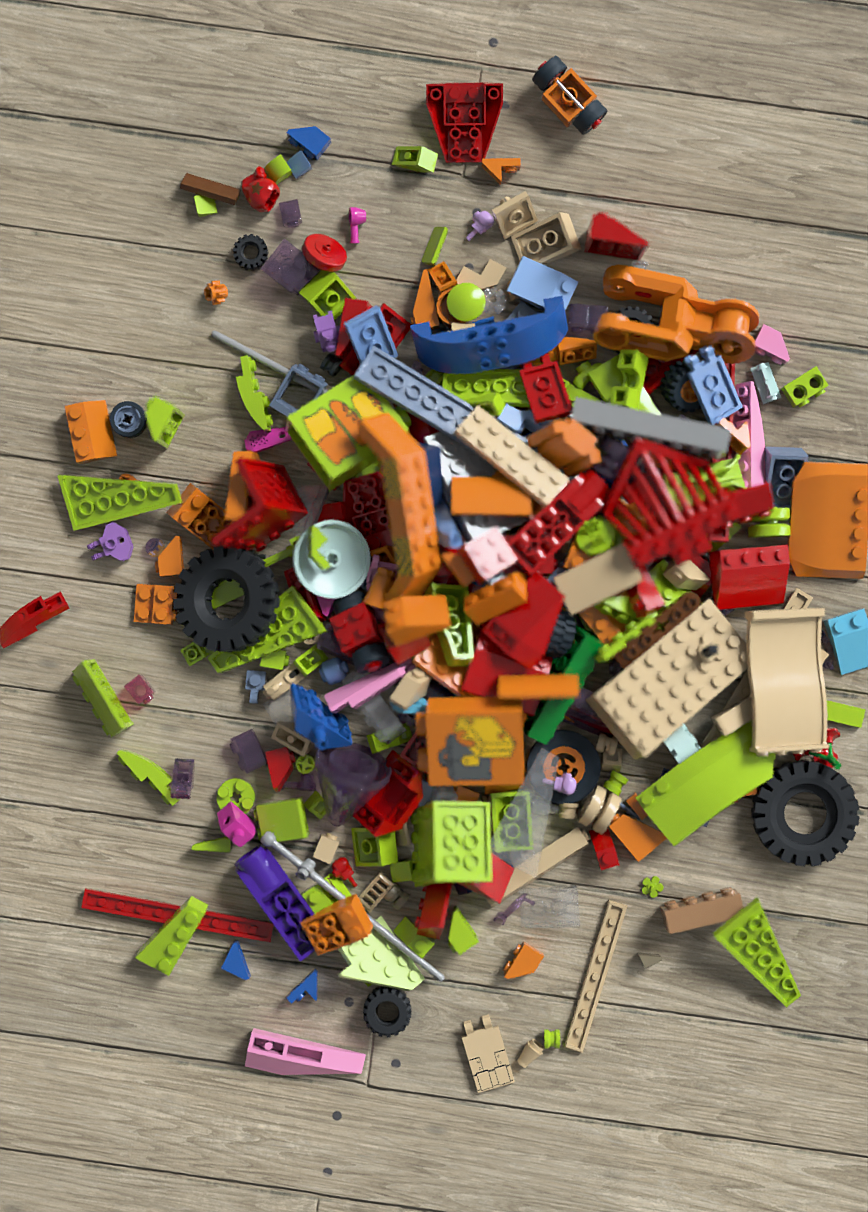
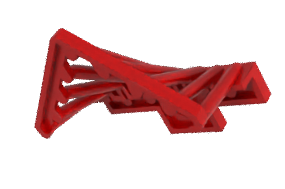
M640 438L634 439L602 509L605 519L626 539L622 541V544L626 548L635 569L668 552L671 553L675 565L679 566L712 549L706 533L741 516L735 496L727 488L723 490L706 458ZM647 452L653 453L654 458L678 499L682 509L681 512L677 509ZM639 455L666 503L671 516L669 518L638 469L636 461ZM664 457L670 458L671 464L674 466L691 497L693 506L690 507ZM680 461L687 464L688 470L703 494V501L698 496ZM697 467H701L713 486L715 490L713 496ZM631 472L653 507L659 523L656 524L628 483ZM623 490L645 520L648 529L645 530L620 500ZM615 507L637 533L636 535H632L613 516Z

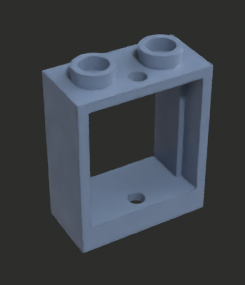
M295 364L290 368L269 406L285 416H289L298 410L281 399L296 373L319 387L312 401L324 393L328 384L324 382L325 379L318 374L313 375L308 372L309 369L306 366Z

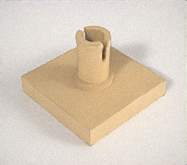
M526 191L512 199L505 197L507 202L502 198L500 206L492 209L504 239L538 221Z

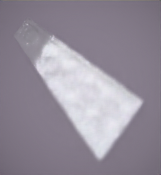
M543 748L539 751L524 778V784H521L491 838V852L534 878L537 877L559 760L558 756Z

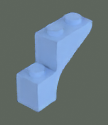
M508 404L505 406L501 416L497 418L498 422L519 435L524 427L535 433L552 423V420L535 424L531 410H517Z

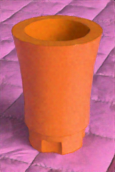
M378 567L377 574H374L372 583L362 602L384 609L383 603L386 602L384 594L389 592L393 586L396 572Z

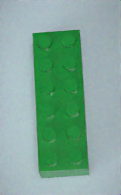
M576 625L574 639L570 648L561 658H553L549 675L578 674V687L581 690L584 680L594 668L596 662L594 657L599 654L597 650L604 644L592 632ZM574 697L540 698L534 716L527 715L523 727L525 734L547 745L548 741L553 738L558 724L563 721L567 709L572 706Z

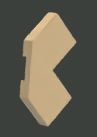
M489 259L481 275L464 266L456 280L458 284H475L481 290L498 285L506 271V267Z

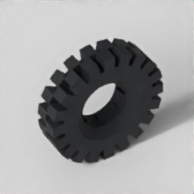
M219 546L214 547V550L206 549L200 552L201 557H193L187 563L190 566L189 569H182L178 576L183 579L181 584L176 583L174 593H178L179 597L178 599H173L174 609H178L180 612L175 615L178 624L185 626L182 631L187 637L194 638V643L209 650L239 652L246 650L247 646L253 647L260 642V636L265 637L271 630L268 627L269 623H275L278 615L273 613L274 608H279L280 598L275 597V593L279 592L278 583L272 581L275 575L270 568L264 566L266 562L260 557L254 556V553L243 549ZM233 579L239 584V588L243 590L244 604L241 611L234 618L221 619L216 615L217 612L213 610L212 594L221 582L225 580L232 582Z

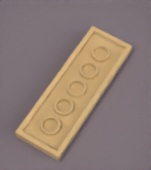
M477 406L454 432L458 438L544 507L551 502L569 480V478L480 406Z

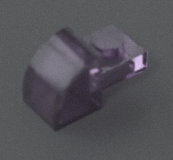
M175 758L171 798H191L195 773L194 759Z

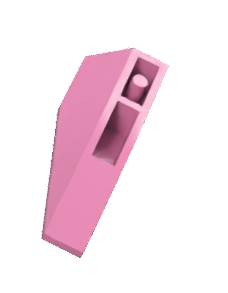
M749 381L736 384L735 390L743 407L733 413L734 427L737 429L747 421L751 446L740 455L738 460L745 487L766 482L765 441L762 419L754 383ZM732 449L733 459L738 453Z
M254 1028L251 1033L245 1067L280 1075L361 1074L366 1054Z

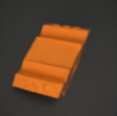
M574 419L556 420L527 437L528 446L530 448L537 447L538 454L547 459L556 469H564V475L567 478L576 476L601 462L600 451L594 446L598 439Z

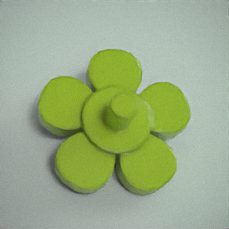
M653 876L651 880L648 877L643 879V884L645 885L642 887L643 894L646 895L650 892V896L655 898L658 896L657 891H663L664 886L662 883H659V877Z

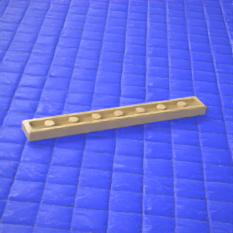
M608 900L564 1048L583 1053L627 910V905Z

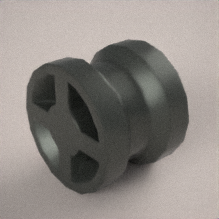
M329 353L321 363L320 369L328 371L330 376L335 377L341 370L339 365L342 360H337L332 353Z

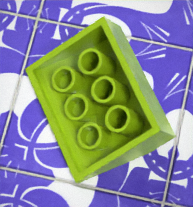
M96 660L82 661L72 671L74 674L72 678L77 686L80 685L82 687L84 699L87 702H91L94 707L92 712L97 719L100 718L103 722L102 729L107 736L110 734L111 737H114L133 726L132 720Z

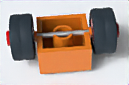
M554 56L547 62L544 61L538 67V71L533 76L532 81L541 91H545L542 95V101L567 128L573 124L584 135L590 130L596 129L602 123L601 120L608 111L596 99L597 95L572 68L564 74L567 66L558 56Z

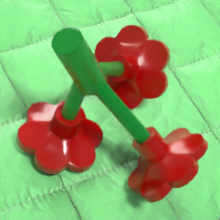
M827 728L826 743L829 744V748H823L822 752H810V749L804 750V753H793L795 760L799 761L804 754L808 756L813 755L814 761L839 770L842 765L837 760L838 755L834 753L832 745L833 741L840 737V732L836 728Z

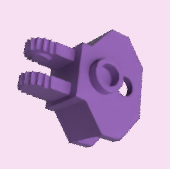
M332 310L328 311L329 315L317 317V314L313 315L317 331L313 332L316 343L320 342L323 352H331L337 349L340 325H335Z
M114 522L106 525L103 536L98 541L87 545L88 550L95 549L100 545L103 547V552L91 556L93 561L105 556H113L120 561H125L131 558L134 548L127 529ZM123 537L124 542L120 543V539Z

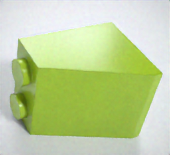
M303 796L258 804L256 810H254L255 821H259L260 828L257 829L259 840L268 831L275 835V840L278 842L306 838L310 834Z

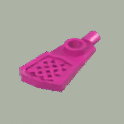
M286 427L273 428L271 432L265 430L250 431L244 442L246 451L258 453L291 441L292 438L286 432ZM282 434L286 435L284 438L279 437Z

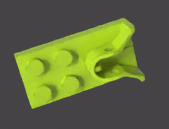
M740 454L736 455L733 459L710 464L723 490L727 488L730 492L747 488L745 487L738 464ZM697 467L713 496L715 494L713 486L701 467ZM688 470L686 472L700 499L704 500L701 490ZM673 472V475L678 485L680 486L685 498L687 499L691 507V497L689 496L677 472ZM663 475V482L677 509L681 512L682 509L665 475Z

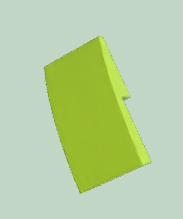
M194 642L180 650L189 666L215 652Z

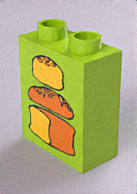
M353 375L287 416L286 432L328 490L331 491L380 460L364 440H360L357 420L389 413L407 433L409 432L408 427L411 426V420L403 408L399 406L393 408L385 397L355 380Z

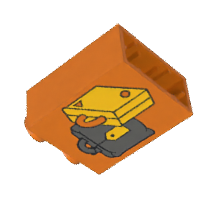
M428 698L426 712H417V736H427V748L418 749L419 771H429V786L524 784L522 698Z

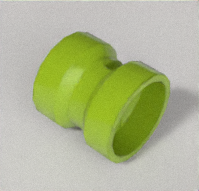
M612 770L609 780L605 781L603 786L619 796L622 792L621 788L629 780Z

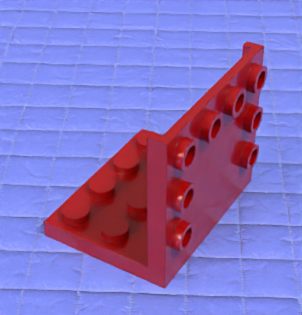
M240 457L235 461L238 467L237 470L243 477L246 488L252 494L256 505L211 540L214 546L259 552L264 550L271 541L279 539L283 532L292 529L296 522L308 514V511L284 465Z

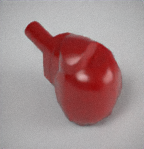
M340 857L331 864L332 875L337 879L341 877L343 881L348 879L351 885L356 887L357 883L351 876L354 872L347 858Z

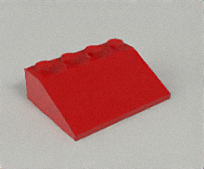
M597 212V214H593L587 229L584 252L639 261L642 259L648 248V241L614 217L608 216V213Z
M788 545L709 552L714 605L718 610L784 603L790 566Z
M481 631L474 640L473 659L467 665L461 690L478 697H499V676L549 675L553 658L544 655L535 668L530 669L506 654ZM522 698L523 713L534 716L540 698Z

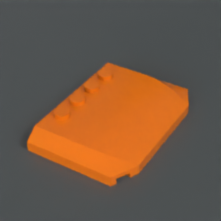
M802 463L801 469L792 481L789 521L791 536H788L789 561L797 577L864 578L868 548V464Z

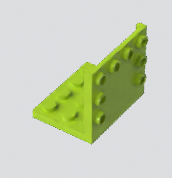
M433 801L413 811L411 814V823L414 824V832L411 835V841L414 844V851L412 852V862L414 863L412 881L415 882V887H424L437 882L492 881L490 802Z

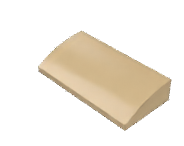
M620 544L555 576L554 580L559 591L565 595L564 601L571 615L641 582L642 576L638 568L635 569L626 548L623 544Z

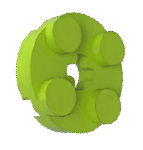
M231 778L225 781L217 792V804L220 809L231 801L245 814L253 807L256 798L252 785L240 778ZM233 792L241 795L238 803L235 800H231Z

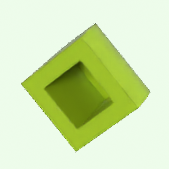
M281 154L264 167L267 178L272 179L276 184L292 175L290 167Z
M412 859L390 864L392 882L412 881V872L414 871Z

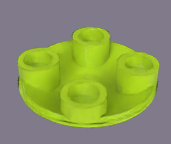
M460 283L454 286L448 294L447 307L453 317L463 322L478 318L485 308L484 293L475 284Z

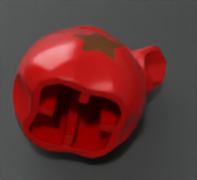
M258 166L253 174L242 180L241 188L247 202L253 209L258 212H269L279 198L280 190L272 179L266 178L265 169L261 166Z

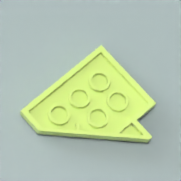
M382 916L375 919L394 935ZM373 928L369 937L338 949L349 965L338 974L341 978L405 991L413 990L425 979L411 958Z

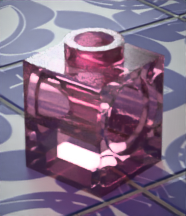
M139 674L124 686L138 704L144 703L146 705L154 698L153 694L156 692L142 674ZM139 685L144 686L146 689L144 696H140L137 693Z

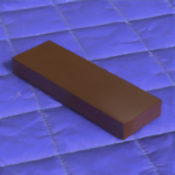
M189 173L185 174L180 184V189L231 205L236 204L241 189Z

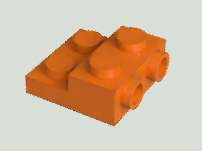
M136 584L134 622L173 625V621H176L175 615H177V610H174L173 599H178V593H174L175 586Z

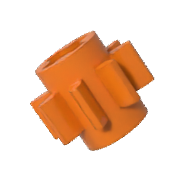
M220 280L211 281V283H207V287L204 289V296L206 300L212 301V305H218L221 302H225L228 296V289L224 284H220Z

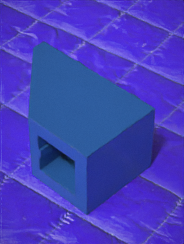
M316 126L288 129L286 132L289 143L294 147L300 146L303 149V153L310 159L314 157L318 160L332 143L331 138Z

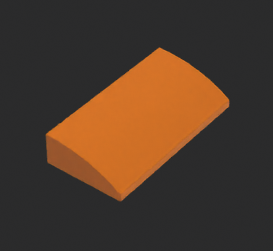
M451 477V516L530 517L531 496L509 478Z
M578 674L499 676V698L579 697Z

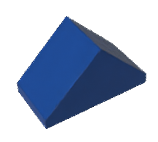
M236 940L232 944L221 969L244 980H248L251 974L239 940Z

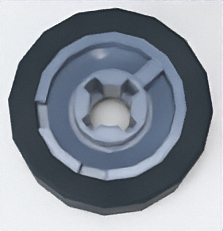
M121 402L110 413L112 429L124 438L138 437L147 427L146 412L135 402ZM128 416L132 417L130 424L125 421Z

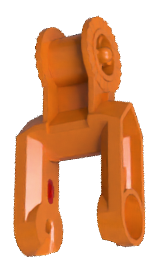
M619 264L612 265L605 270L603 292L606 296L620 301L633 299L662 306L659 327L630 321L625 316L617 313L602 314L593 332V339L600 346L617 351L639 350L647 357L664 361L687 356L690 349L699 351L704 346H712L715 356L721 355L724 363L745 362L754 355L756 344L748 333L757 328L759 313L749 303L729 298L715 302L698 298L697 290L685 278Z

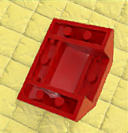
M392 749L349 810V813L375 837L400 830L423 798L421 772Z

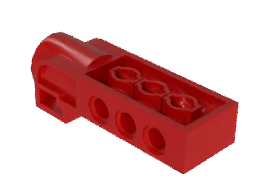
M587 470L584 474L581 472L507 543L517 559L516 565L528 577L605 504L610 489L596 473L591 470Z

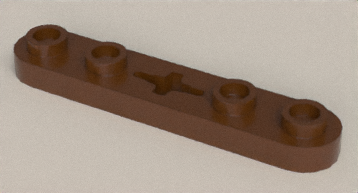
M693 592L682 594L653 618L655 622L652 625L640 629L641 633L632 640L625 641L626 645L620 649L621 657L627 661L638 659L699 608V596ZM658 622L661 623V624L664 623L663 626H662V627H663V630H662V631L659 630V629L656 630V628L658 627V626H657V623H658Z

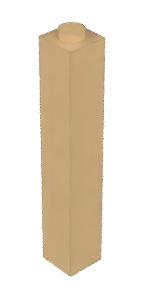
M578 827L514 867L515 869L502 901L588 847L589 843L587 841L590 838L585 830L580 831ZM486 898L490 906L494 907L498 904Z

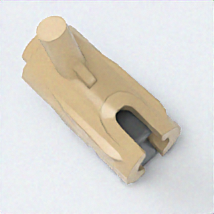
M294 663L263 685L264 690L262 692L268 700L272 698L275 701L290 690L292 683L298 684L305 678L302 673L296 670L297 667Z

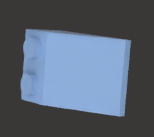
M522 256L506 291L544 312L543 299L563 296L566 310L578 281Z

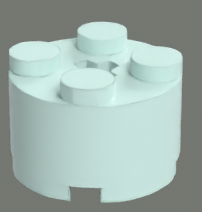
M685 724L681 725L663 741L678 764L701 749Z

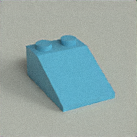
M857 609L823 620L840 674L843 675L868 667V619L865 609Z

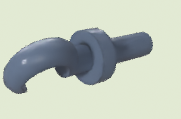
M620 802L619 807L626 811V815L630 814L637 820H640V817L630 806L628 807Z

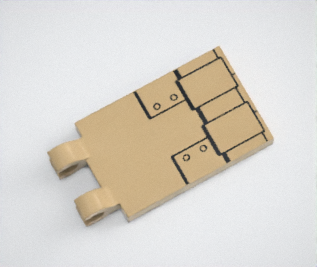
M489 1014L482 1016L485 1028L474 1031L471 1020L463 1022L467 1035L462 1036V1040L478 1093L515 1082L499 1026H492Z

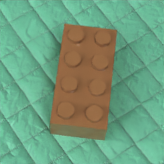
M726 887L720 889L721 892L713 894V891L702 893V897L698 898L688 896L684 897L683 901L680 902L675 900L664 902V905L660 906L665 929L669 934L728 921L744 908L741 895L737 890Z

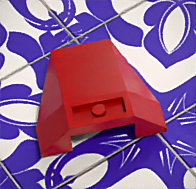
M461 82L426 84V105L446 163L482 162V159L486 158L503 105V83Z
M380 471L345 481L343 483V501H345L348 524L362 534L368 544L369 551L386 545L394 547L384 480Z
M537 571L526 578V602L479 624L482 632L506 654L530 669H534L544 656L565 599V595Z

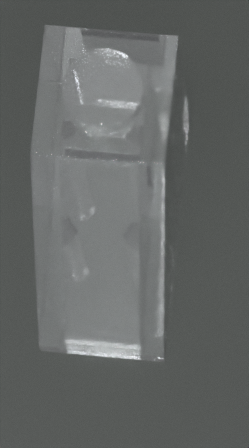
M294 485L308 514L286 532H294L293 536H301L306 529L317 523L330 492L326 486Z

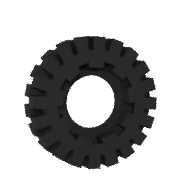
M799 760L793 763L790 761L781 764L782 767L778 769L774 768L773 778L758 786L760 788L757 794H754L752 800L754 807L751 808V818L754 820L753 826L760 838L759 840L780 860L793 863L796 866L821 865L823 861L830 862L835 859L837 853L840 852L842 854L848 848L846 844L849 840L853 841L857 833L854 831L855 826H859L860 816L857 815V810L860 809L852 786L847 783L846 779L839 772L816 761ZM801 792H810L822 799L826 807L824 824L820 829L810 834H800L793 831L786 823L784 816L785 806L789 799Z

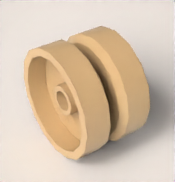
M596 785L586 799L577 821L587 827L594 820L592 829L602 835L611 823L622 798L611 793L605 799L606 789Z

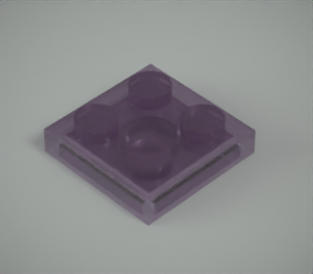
M283 239L261 267V270L292 293L313 265L299 249L286 239Z

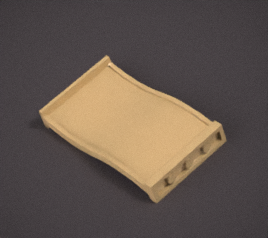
M825 608L745 611V619H747V667L753 713L752 747H749V751L757 753V756H768V752H774L775 755H785L786 751L800 754L810 749V752H822L823 748H829V744L826 743L827 700L821 657L822 616H825Z

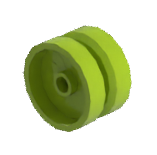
M774 507L769 517L759 519V516L751 518L752 521L750 522H760V524L748 527V537L791 536L790 525L778 524V521L790 519V508Z

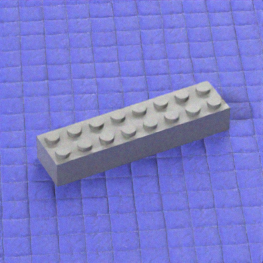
M578 397L575 399L571 417L583 428L594 430V434L605 436V433L613 434V438L624 440L625 437L632 438V441L635 438H640L656 444L671 446L670 448L682 451V449L690 450L689 453L693 455L709 454V458L713 459L725 457L731 429Z

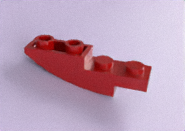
M61 591L45 600L39 596L8 618L0 627V644L4 649L38 631L35 626L70 609Z

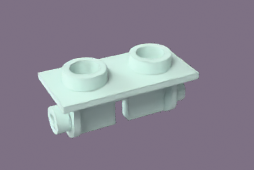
M769 362L750 368L763 404L781 398Z

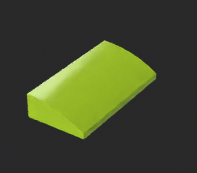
M620 354L587 374L601 398L607 404H610L613 387H621L623 383L622 372L617 369ZM643 387L638 410L660 414Z

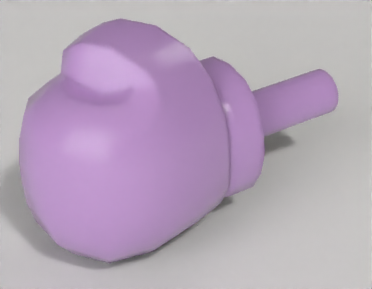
M477 211L473 214L474 223L472 227L475 229L466 237L469 241L477 232L482 235L483 232H486L493 226L494 219L487 211Z
M563 773L561 777H556L555 781L543 779L542 781L544 784L554 785V790L567 795L573 794L576 788V780L572 778L570 773Z

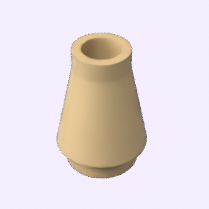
M535 1039L528 1041L517 1062L523 1068H526L543 1054L544 1047Z

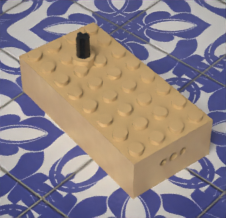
M707 599L700 603L699 608L643 655L630 663L626 668H622L590 695L586 702L634 760L643 758L748 668L747 644L713 602Z

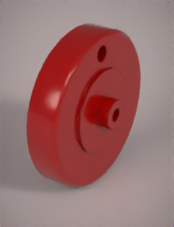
M311 234L306 237L302 245V253L313 266L328 272L339 271L347 261V253L343 246L327 235Z

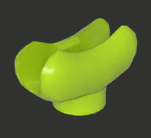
M586 361L577 367L578 375L573 378V385L578 389H584L590 381L587 374L602 365V363L597 362L591 365L589 361Z

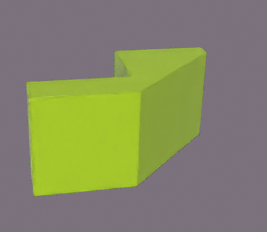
M314 525L308 528V557L320 570H326L331 564L318 550L328 539Z
M407 721L366 735L373 754L409 742L412 733Z

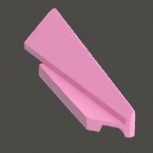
M411 658L400 664L395 662L325 694L324 697L330 710L335 714L348 705H351L356 710L402 680L405 674L414 669L416 665L411 662Z

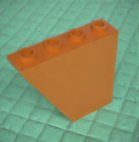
M233 451L225 519L231 520V523L255 505V500L247 490L246 483L238 473V467L235 463L240 457L260 461V454L253 451Z

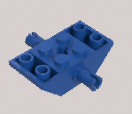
M294 683L290 685V707L297 733L315 743L316 748L319 750L347 747L353 744L352 733L348 725L349 721L344 714L333 713L328 705L321 702L317 697V692H314L313 689L306 691L303 687H299Z

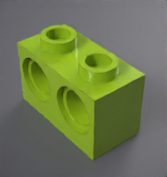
M815 366L782 387L781 390L793 408L797 405L801 408L810 402L808 398L814 395L817 398L825 393L824 388L829 385L818 367ZM810 379L817 380V388L810 386ZM794 389H799L802 392L800 399L794 396Z

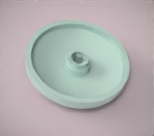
M328 520L314 524L328 539L318 552L331 565L326 570H320L308 557V529H306L297 540L293 551V567L300 583L311 593L325 598L343 597L358 589L364 582L370 568V551L362 534L350 524L342 521Z

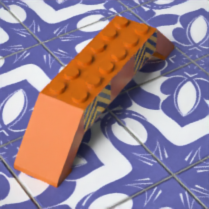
M389 413L357 420L360 440H364L381 461L398 577L390 591L384 594L385 601L388 602L403 596H422L442 567L425 451Z

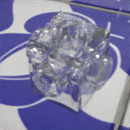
M495 286L491 289L488 287L483 291L486 301L483 312L485 314L489 313L490 316H493L495 313L497 315L506 308V294L501 288L497 290ZM492 296L497 299L495 303L489 300Z

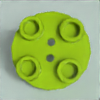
M593 518L588 522L585 521L584 525L578 530L577 544L588 556L602 554L614 547L615 530L609 522Z

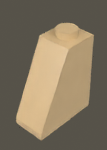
M751 695L711 717L721 735L726 736L753 719Z

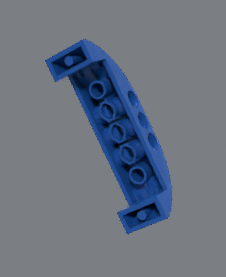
M563 296L543 299L546 313L432 335L429 322L410 325L417 357L427 367L451 374L482 372L534 360L554 349L568 332Z

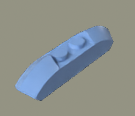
M443 498V504L433 507L438 542L446 547L459 548L463 542L457 524Z

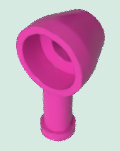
M349 207L350 244L359 243L358 225L366 222V211L357 207Z

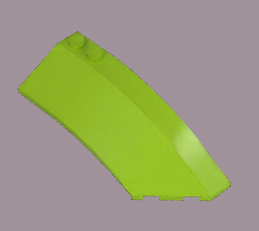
M753 719L728 735H722L701 748L636 797V800L674 847L725 808L773 778V764L776 757L774 752H768V756H757V753L749 751V747H752Z

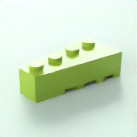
M431 584L424 592L425 596L445 595L447 599L451 627L437 632L447 666L466 667L473 659L471 618L464 612V597L469 595L468 586L462 588L459 585Z
M190 896L174 915L139 948L135 958L169 976L203 918L208 904Z

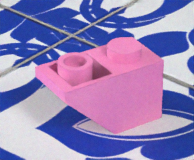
M763 324L754 340L756 344L755 353L760 356L767 355L771 357V361L776 364H786L790 357L781 332Z

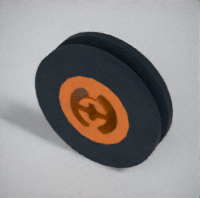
M555 730L553 738L548 741L547 745L536 741L527 758L529 780L533 788L543 798L551 802L564 804L580 801L592 792L599 780L601 764L598 752L586 737L575 731ZM560 753H568L575 758L571 762L563 757L565 764L569 765V767H566V773H571L573 768H577L572 776L576 780V788L571 795L554 790V785L542 783L543 779L555 781L556 778L552 775L553 772H557L559 775L563 774L562 769H558L561 766L560 758L556 760L554 765H550L552 759Z

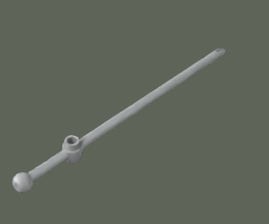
M214 330L211 332L212 337L248 355L284 376L288 374L289 369L218 331ZM297 373L292 379L316 393L319 389L317 385Z
M270 831L262 836L261 843L264 846L273 847L298 867L296 875L299 879L306 880L310 877L337 900L346 898L345 895L314 871L316 864L312 859L307 858L305 861H301L276 841L275 835ZM368 915L373 924V929L440 982L445 979L444 975Z

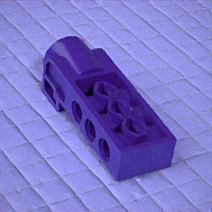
M262 845L254 847L235 862V871L301 962L315 951L301 925V921L314 915V913L268 848Z

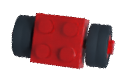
M356 591L339 597L334 601L333 609L336 616L330 618L342 653L352 658L358 673L367 674L386 666L389 662V656L385 646L381 644L385 641L377 627L378 622L373 609L369 604L362 602L365 594Z

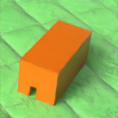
M634 792L626 799V802L643 820L648 815L636 800L638 795Z

